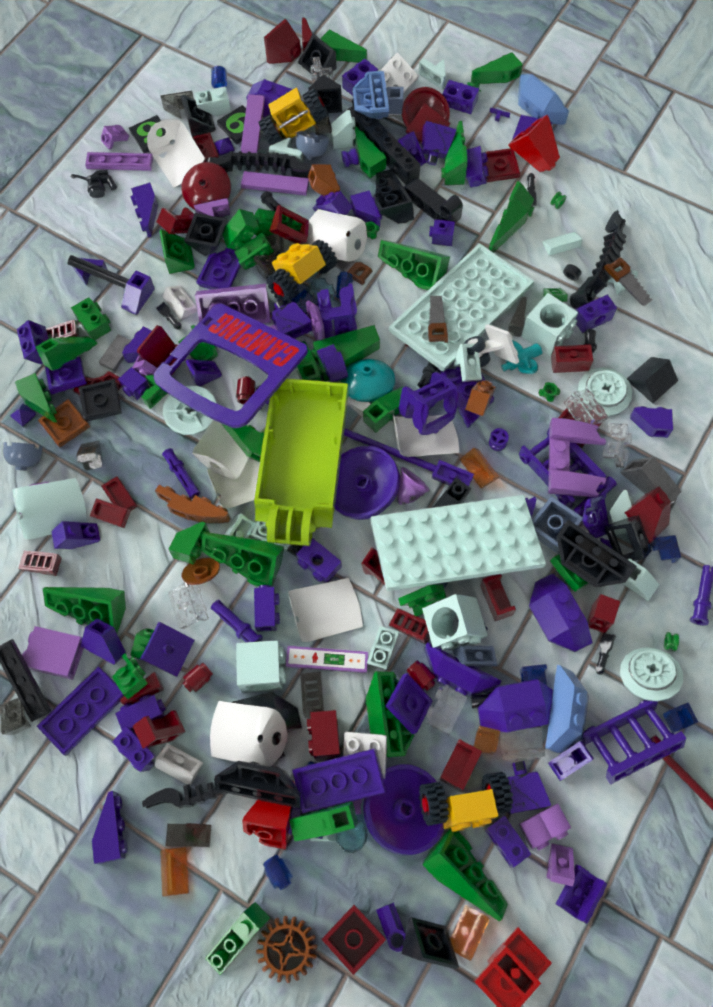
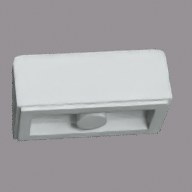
M180 285L165 288L163 298L179 320H183L197 312L196 305Z
M168 743L155 760L156 768L186 785L190 784V786L203 765V762Z

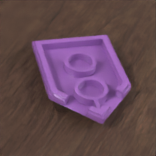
M306 301L307 316L312 322L314 337L316 341L325 339L324 325L319 308L313 302Z

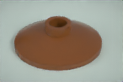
M213 558L197 559L194 565L189 563L183 569L181 577L185 583L190 585L203 584L212 580L219 573L220 564Z

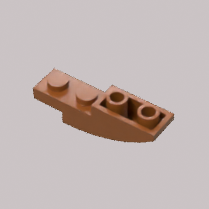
M158 485L155 489L158 498L168 502L167 507L169 511L179 517L205 523H228L230 521L228 510L221 505H218V507L213 505L206 497L200 498L195 495L193 500H191L184 494L181 496L176 494V491L169 486L163 487Z

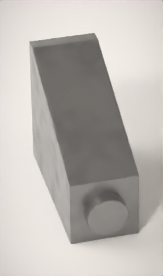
M654 456L632 460L620 472L644 494L660 486L667 494L671 504L677 500V496L682 492Z

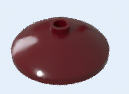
M417 88L404 100L402 118L407 128L424 103L449 121L450 110L447 100L439 91L433 88Z
M211 162L199 163L191 167L185 174L181 186L182 195L185 202L195 210L194 205L229 199L231 181L221 166ZM205 181L206 184L204 186H201V183Z

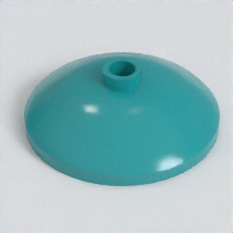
M362 359L346 367L348 377L341 380V383L348 384L349 397L360 402H374L390 393L395 386V374L388 364L376 359Z

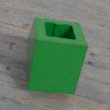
M200 522L176 533L168 548L173 559L194 565L196 559L202 553L203 533H210L205 522Z

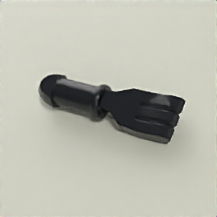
M529 173L527 176V190L534 198L533 205H536V192L534 191L535 175Z
M165 302L156 307L158 312L163 317H166L167 321L176 330L181 329V323L174 317V314H171V310Z
M603 633L601 637V652L595 667V671L599 675L605 672L607 658H609L608 654L612 650L616 638L614 634Z

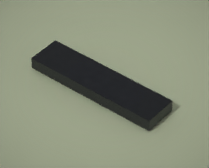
M14 639L0 645V664L30 721L33 722L50 713L51 709Z

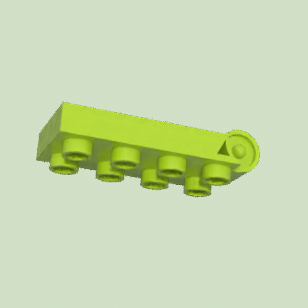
M287 378L269 399L254 497L255 521L266 522L267 541L269 543L310 546L313 532L321 527L332 528L349 397L347 383Z

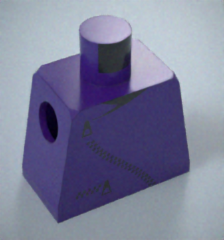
M428 121L425 122L422 129L421 149L423 154L429 155L427 164L435 166L437 165L438 158L444 159L457 129Z
M279 300L274 304L276 310L272 312L277 331L294 339L312 331L310 318L295 302L286 305L283 300Z
M525 761L512 763L515 776L507 778L509 779L508 784L512 788L510 791L513 794V797H511L513 804L511 811L507 812L508 815L550 807V800L538 772L527 773Z

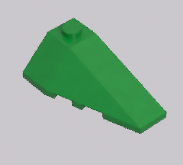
M462 121L458 122L455 136L445 159L444 168H441V178H444V185L465 184L467 148Z
M517 181L510 195L507 209H504L500 224H498L490 242L489 250L493 253L526 223L528 217H532L535 207H533L534 198L519 181Z
M381 240L378 258L390 267L395 268L405 278L410 279L418 288L429 290L446 275L450 256L387 240Z
M204 532L201 551L217 562L226 564L232 568V572L241 574L252 585L258 587L260 585H270L273 587L282 564L284 546L269 543L268 541Z
M94 587L43 588L45 607L63 616L68 615L76 619V623L80 625H89L95 619H99L114 627L118 634L126 610L125 592L123 590Z
M450 828L432 847L422 865L438 882L497 921H501L508 906L506 900L494 881L488 880L482 870L484 866L481 861L477 862L470 850L473 848L459 831L452 832Z

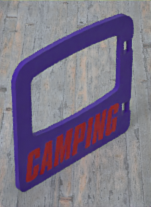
M220 303L214 305L205 318L173 350L167 360L157 368L153 378L158 387L193 410L231 428H241L254 418L308 353V348L304 343ZM209 319L212 320L207 326L204 325ZM205 342L224 349L246 360L268 375L267 379L240 410L234 411L212 402L190 390L171 376L199 343ZM174 358L176 359L171 366L168 365Z

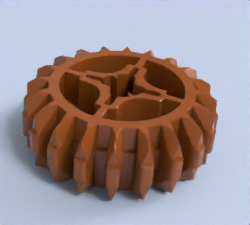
M284 916L283 924H281L279 918H276L275 928L271 923H268L267 927L270 932L261 931L262 936L266 937V939H258L257 941L258 944L264 945L263 948L256 950L257 954H264V957L258 959V963L266 961L267 965L263 967L262 971L265 972L270 968L272 971L269 974V978L271 979L277 973V982H281L283 975H286V983H290L292 974L294 979L298 981L300 979L299 971L304 976L308 973L304 968L305 965L309 968L313 967V963L309 961V958H317L315 953H311V949H317L318 945L310 944V941L314 940L316 936L311 935L308 937L307 935L312 928L309 926L303 930L302 927L305 921L301 920L299 925H296L297 917L295 916L292 918L291 923H288V916ZM288 929L283 942L271 941L277 931ZM295 931L302 936L306 950L295 945ZM289 941L290 947H293L294 952H289L285 957L284 951L281 950L280 946H285ZM269 948L279 953V967L272 961ZM290 957H304L300 965L293 969H286Z

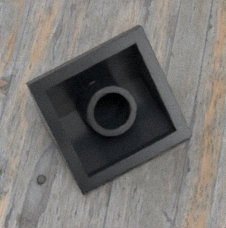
M313 33L298 63L316 79H319L323 74L327 76L337 69L336 51Z
M323 74L308 88V91L312 88L317 90L328 113L342 112L341 85Z
M182 94L181 100L191 136L214 132L216 128L211 114L197 108L195 99Z
M195 213L184 242L206 256L218 249L228 220L226 218Z
M650 357L627 378L630 384L651 403H655L678 382L670 359Z
M413 917L408 920L401 954L423 962L453 969L459 967L446 926Z

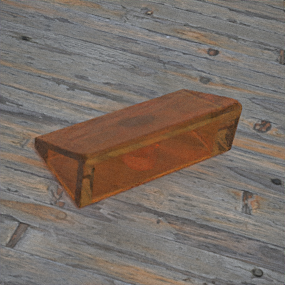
M472 448L460 458L468 472L474 474L473 478L481 489L499 478L479 449Z
M186 847L161 850L162 896L188 894Z
M467 905L464 906L450 938L455 953L469 961L472 960L489 921L488 916Z

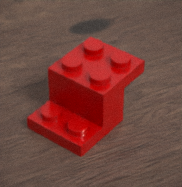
M517 927L487 960L489 964L474 982L497 1007H521L541 984L538 979L552 962Z

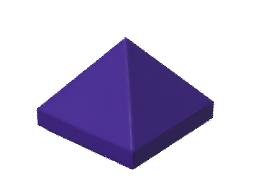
M229 137L214 142L219 156L235 151Z
M22 403L10 417L24 427L36 413Z

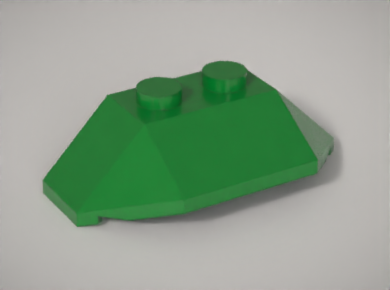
M376 671L366 695L370 734L387 736L386 757H404L414 738V734H411L386 707L399 680L394 672Z

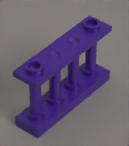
M549 429L547 431V438L531 450L523 445L519 452L521 461L524 464H528L547 486L549 483V471L547 470L549 469V459L542 464L535 455L549 445ZM570 443V459L573 464L569 466V472L581 470L584 474L603 478L607 477L576 443ZM555 494L559 502L568 508L573 506L575 502L574 496Z
M643 700L638 706L596 727L591 726L584 731L582 741L584 745L593 742L608 764L606 779L610 785L685 746L686 737L682 731L677 734L671 733L655 712L658 701ZM647 714L664 737L663 741L657 744L652 742L637 721L638 718ZM629 723L644 744L645 750L639 753L634 752L618 728ZM610 732L627 756L626 760L620 763L615 761L601 740V737Z

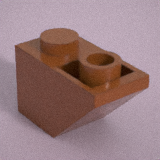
M312 164L308 174L312 189L324 196L331 192H339L340 185L337 183L336 175L331 165Z
M479 381L472 388L465 410L483 416L487 411L496 387L492 386V383L489 381Z

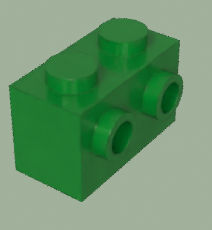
M239 209L226 225L222 236L227 248L237 250L249 242L259 230L253 212Z
M90 297L71 307L75 317L91 339L97 340L111 331L109 318L106 314H101L100 311L102 309L97 302L93 303Z

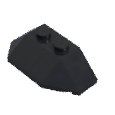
M567 520L556 536L561 564L594 587L626 583L637 567L570 520Z
M274 692L231 702L275 709L284 719L287 733L302 729L298 708ZM275 732L273 736L280 735V733ZM261 734L258 736V740L263 739Z
M237 761L215 775V791L300 809V791L286 770L277 766L260 765L253 761Z

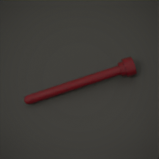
M657 735L650 738L656 744L662 741ZM671 755L662 758L713 810V798Z

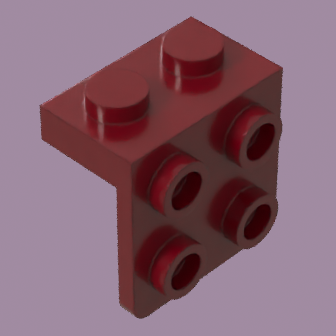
M157 325L138 347L137 353L143 360L158 368L167 360L178 345L171 340L162 326ZM174 358L168 365L171 366L176 359Z

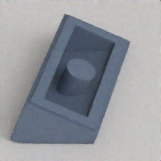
M460 645L453 650L459 662L465 666H498L494 646Z

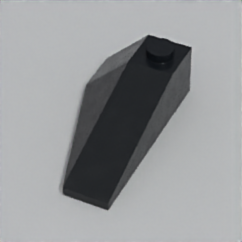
M389 169L376 173L375 205L380 214L397 224L414 220L413 201L393 170Z

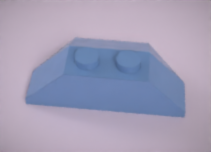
M384 71L367 72L365 77L353 87L355 111L370 118L381 119L388 117L389 104Z
M533 74L520 75L518 105L521 109L534 118L539 119L548 115L550 122H553L552 124L564 125L567 121L569 110L567 107H564L556 92Z
M557 665L545 748L561 754L583 739L589 696L573 671Z

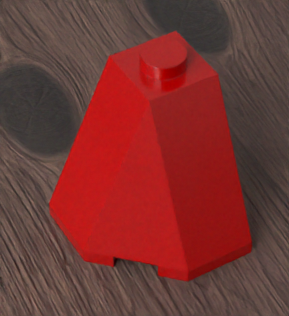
M545 115L533 122L532 126L528 127L525 131L520 132L508 144L513 151L539 172L552 170L560 158L549 116Z
M257 800L243 817V832L249 836L252 833L259 837V842L265 846L286 850L292 807Z

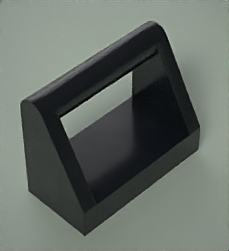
M639 515L604 526L612 549L627 560L629 558L633 561L644 560L651 553L652 549ZM626 528L634 552L622 554L614 532L616 529Z

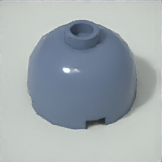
M298 131L296 134V146L302 152V155H305V159L314 160L315 157H320L327 151L329 138L326 135L316 132L305 134L306 131Z
M3 442L4 459L8 464L15 466V470L27 471V467H34L41 460L42 445H39L37 449L35 444L12 442V446H7V442Z

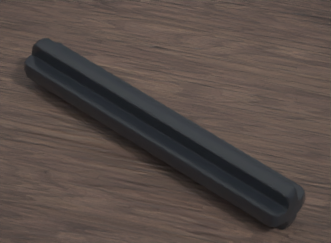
M70 255L68 258V265L122 288L126 287L128 278L76 256Z

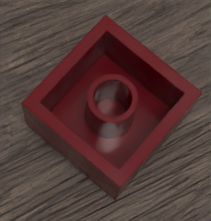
M336 710L310 712L311 718L307 719V730L309 735H312V740H308L310 756H313L315 761H325L340 757Z
M354 904L321 940L354 975L386 941V938Z

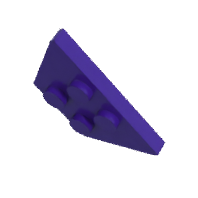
M461 367L446 369L444 372L439 369L440 374L442 373L458 387L457 409L466 427L469 428L481 416L465 410L472 388L479 381L462 382ZM494 396L492 397L489 406L494 402Z

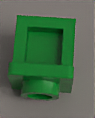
M145 628L136 633L130 654L131 657L141 658L154 632L153 629Z

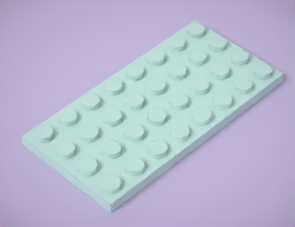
M479 243L389 326V332L444 372L455 361L460 344H463L471 337L481 336L486 331L485 326L495 323L533 286L534 281ZM430 296H442L448 343L440 341L429 342Z
M524 495L371 516L370 521L386 591L542 568L546 564Z

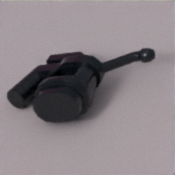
M108 170L96 171L88 177L75 174L70 176L72 179L80 178L86 180L88 183L87 191L92 198H101L105 195L106 189L103 183H108L111 190L117 188L112 177L108 175Z

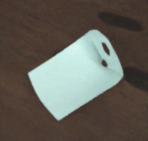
M76 478L19 487L12 491L24 539H35L52 535L51 531L62 521L87 523L85 502ZM19 512L23 515L22 519H20Z

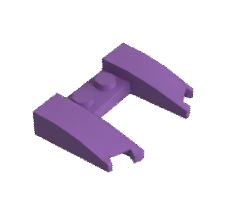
M551 419L549 424L548 494L597 497L599 495L596 490L599 484L604 486L606 478L569 472L570 443L606 444L605 438H601L597 432L599 428L597 425L570 419Z

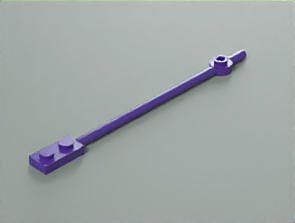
M344 429V436L365 445L380 448L392 456L433 472L432 479L450 486L454 479L457 478L470 486L474 477L473 473L441 460L438 461L437 465H434L415 456H403L399 450L349 429Z

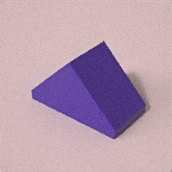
M186 360L189 373L196 386L201 387L222 376L215 361Z

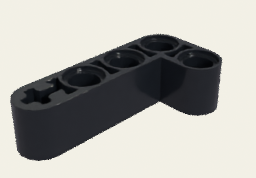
M416 177L404 186L413 204L432 219L454 221L455 223L461 219L463 203L458 196L452 195L446 200Z

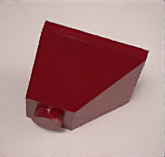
M286 19L264 36L266 59L269 64L292 62L301 54L300 39Z
M658 486L643 495L624 513L628 518L640 516L650 544L669 525L671 501L667 494Z

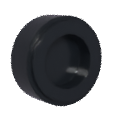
M567 264L563 270L564 275L574 281L578 280L582 274L581 270L572 264Z

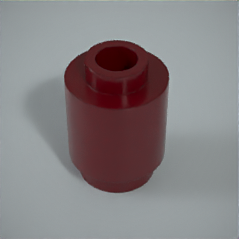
M243 376L237 381L236 398L237 402L243 405L255 393L256 382L249 376Z
M418 660L406 670L423 690L429 691L436 684L434 681L436 676L424 663H420Z
M202 662L182 677L185 680L182 684L189 692L192 690L197 692L211 680L210 677L213 673Z

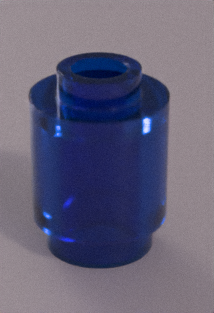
M214 66L211 69V85L214 89L227 86V70L223 66Z
M278 854L263 863L265 868L263 871L274 889L279 888L282 891L291 884L290 880L293 878V875L283 858H279Z

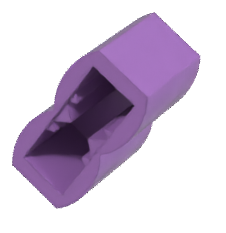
M558 803L518 824L531 849L536 847L538 851L550 845L548 842L550 839L556 837L559 840L567 836V830L571 829Z

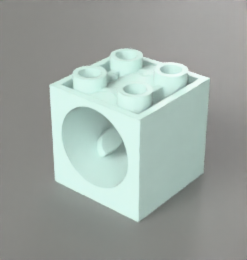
M547 293L527 316L522 337L532 344H539L542 350L551 356L554 346H562L564 339L568 340L573 334L574 330L572 329L577 323L575 319L578 312ZM544 323L553 324L557 328L548 327Z
M455 594L422 608L433 648H441L442 651L452 649L453 651L460 645L478 644L482 638L488 636L476 597ZM457 615L459 619V626L457 632L454 634L452 625L453 620Z
M279 642L236 643L237 686L241 692L283 690V684H286V672L282 664H285L286 659L283 647H280Z

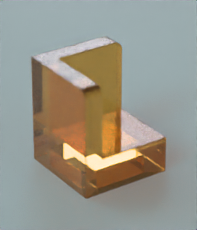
M479 726L476 730L473 746L483 753L494 755L497 750L500 731Z

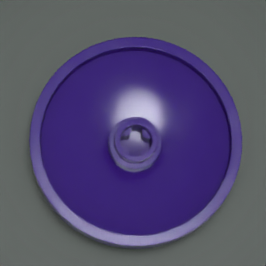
M359 446L341 455L335 510L341 515L355 520L369 519L371 516H377L385 511L394 501L400 486V473L395 461L387 452L374 446Z
M408 764L391 766L386 769L384 779L387 792L364 798L363 814L366 826L374 840L391 853L405 856L422 853L434 846L445 830L443 823L428 826L423 819L422 808H420V786L437 781L428 772L417 766Z

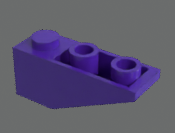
M149 182L131 188L133 195L130 196L133 206L137 205L138 207L135 209L138 219H142L139 223L142 231H146L148 238L152 237L158 210V203Z
M110 791L107 794L92 838L94 864H104L126 859L125 853L128 852L126 840H123L122 832L125 830L124 818L120 815V809L123 804L121 796L115 791Z

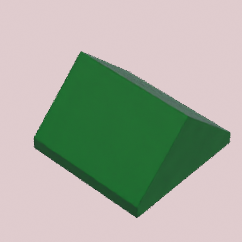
M161 229L159 233L164 260L169 274L194 269L192 249L184 242L185 238L176 234H169Z

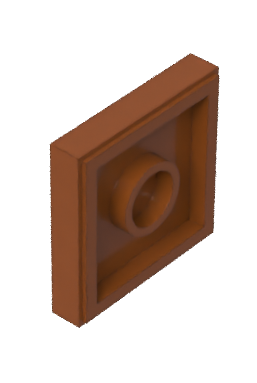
M69 399L55 408L57 414H55L56 423L44 416L38 419L59 448L90 427Z

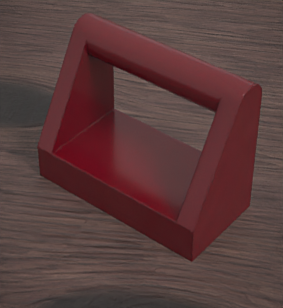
M278 205L269 231L294 244H305L308 239L309 220ZM282 214L301 223L300 232L282 224Z

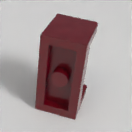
M162 208L156 222L169 234H186L194 213L188 208H183L181 215H173L168 209Z
M591 345L554 346L551 355L553 373L589 371L593 363Z
M501 574L483 578L480 584L495 622L513 616L516 611L515 606H511L503 588Z
M600 594L591 606L587 619L589 628L606 633L614 624L620 601Z
M176 710L169 712L163 718L155 720L145 716L133 725L142 749L172 742L186 732Z
M459 739L439 780L462 792L482 751Z

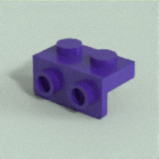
M125 727L112 741L117 750L131 762V765L137 771H150L155 765L152 761L155 758V754L149 748L142 749L137 735L129 727Z
M576 864L574 867L575 881L573 886L565 885L555 904L575 919L587 924L593 916L600 898L604 894L607 883Z

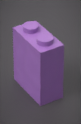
M35 626L34 630L29 634V644L22 656L32 671L73 680L84 650L81 647L82 637Z

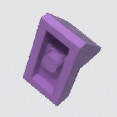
M227 198L194 205L195 212L215 217L231 215Z
M551 843L546 874L547 879H550L551 882L573 886L575 881L573 848Z

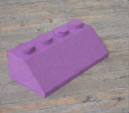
M266 283L196 291L195 299L199 322L205 318L214 305L220 303L261 323L271 322ZM209 319L204 325L207 326L212 320Z

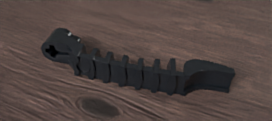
M230 151L229 154L222 158L209 157L205 161L221 166L226 173L232 172L234 165H237L240 171H242L243 165L246 166L247 170H251V165H255V168L259 171L261 166H264L266 171H269V167L273 166L275 173L281 167L280 172L282 176H286L287 169L291 168V176L308 178L312 166L311 164L301 163L295 156H288V154L251 153L250 151L248 153H242V151L233 153Z
M618 210L611 215L606 224L605 230L610 234L603 237V254L599 256L600 261L595 264L596 269L592 270L593 276L588 277L582 286L570 296V304L574 309L594 301L596 295L604 287H607V282L611 279L604 266L611 264L621 256L620 252L623 250V244L626 243L625 238L627 237L622 232L626 220L620 216Z
M279 735L273 736L272 743L278 745L280 742ZM284 750L282 755L278 758V760L285 757ZM214 782L207 783L208 792L203 793L202 784L196 785L197 796L192 797L190 784L183 785L185 800H183L182 795L177 790L165 788L142 801L143 808L146 807L148 809L159 804L171 803L180 809L184 807L190 808L194 807L195 804H203L206 800L216 799L217 796L228 793L215 791Z

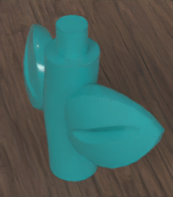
M512 340L514 348L518 352L519 363L514 364L506 360V363L501 365L504 372L507 370L513 371L518 367L521 373H536L538 371V363L533 358L543 354L540 345L536 343L523 349L521 344Z

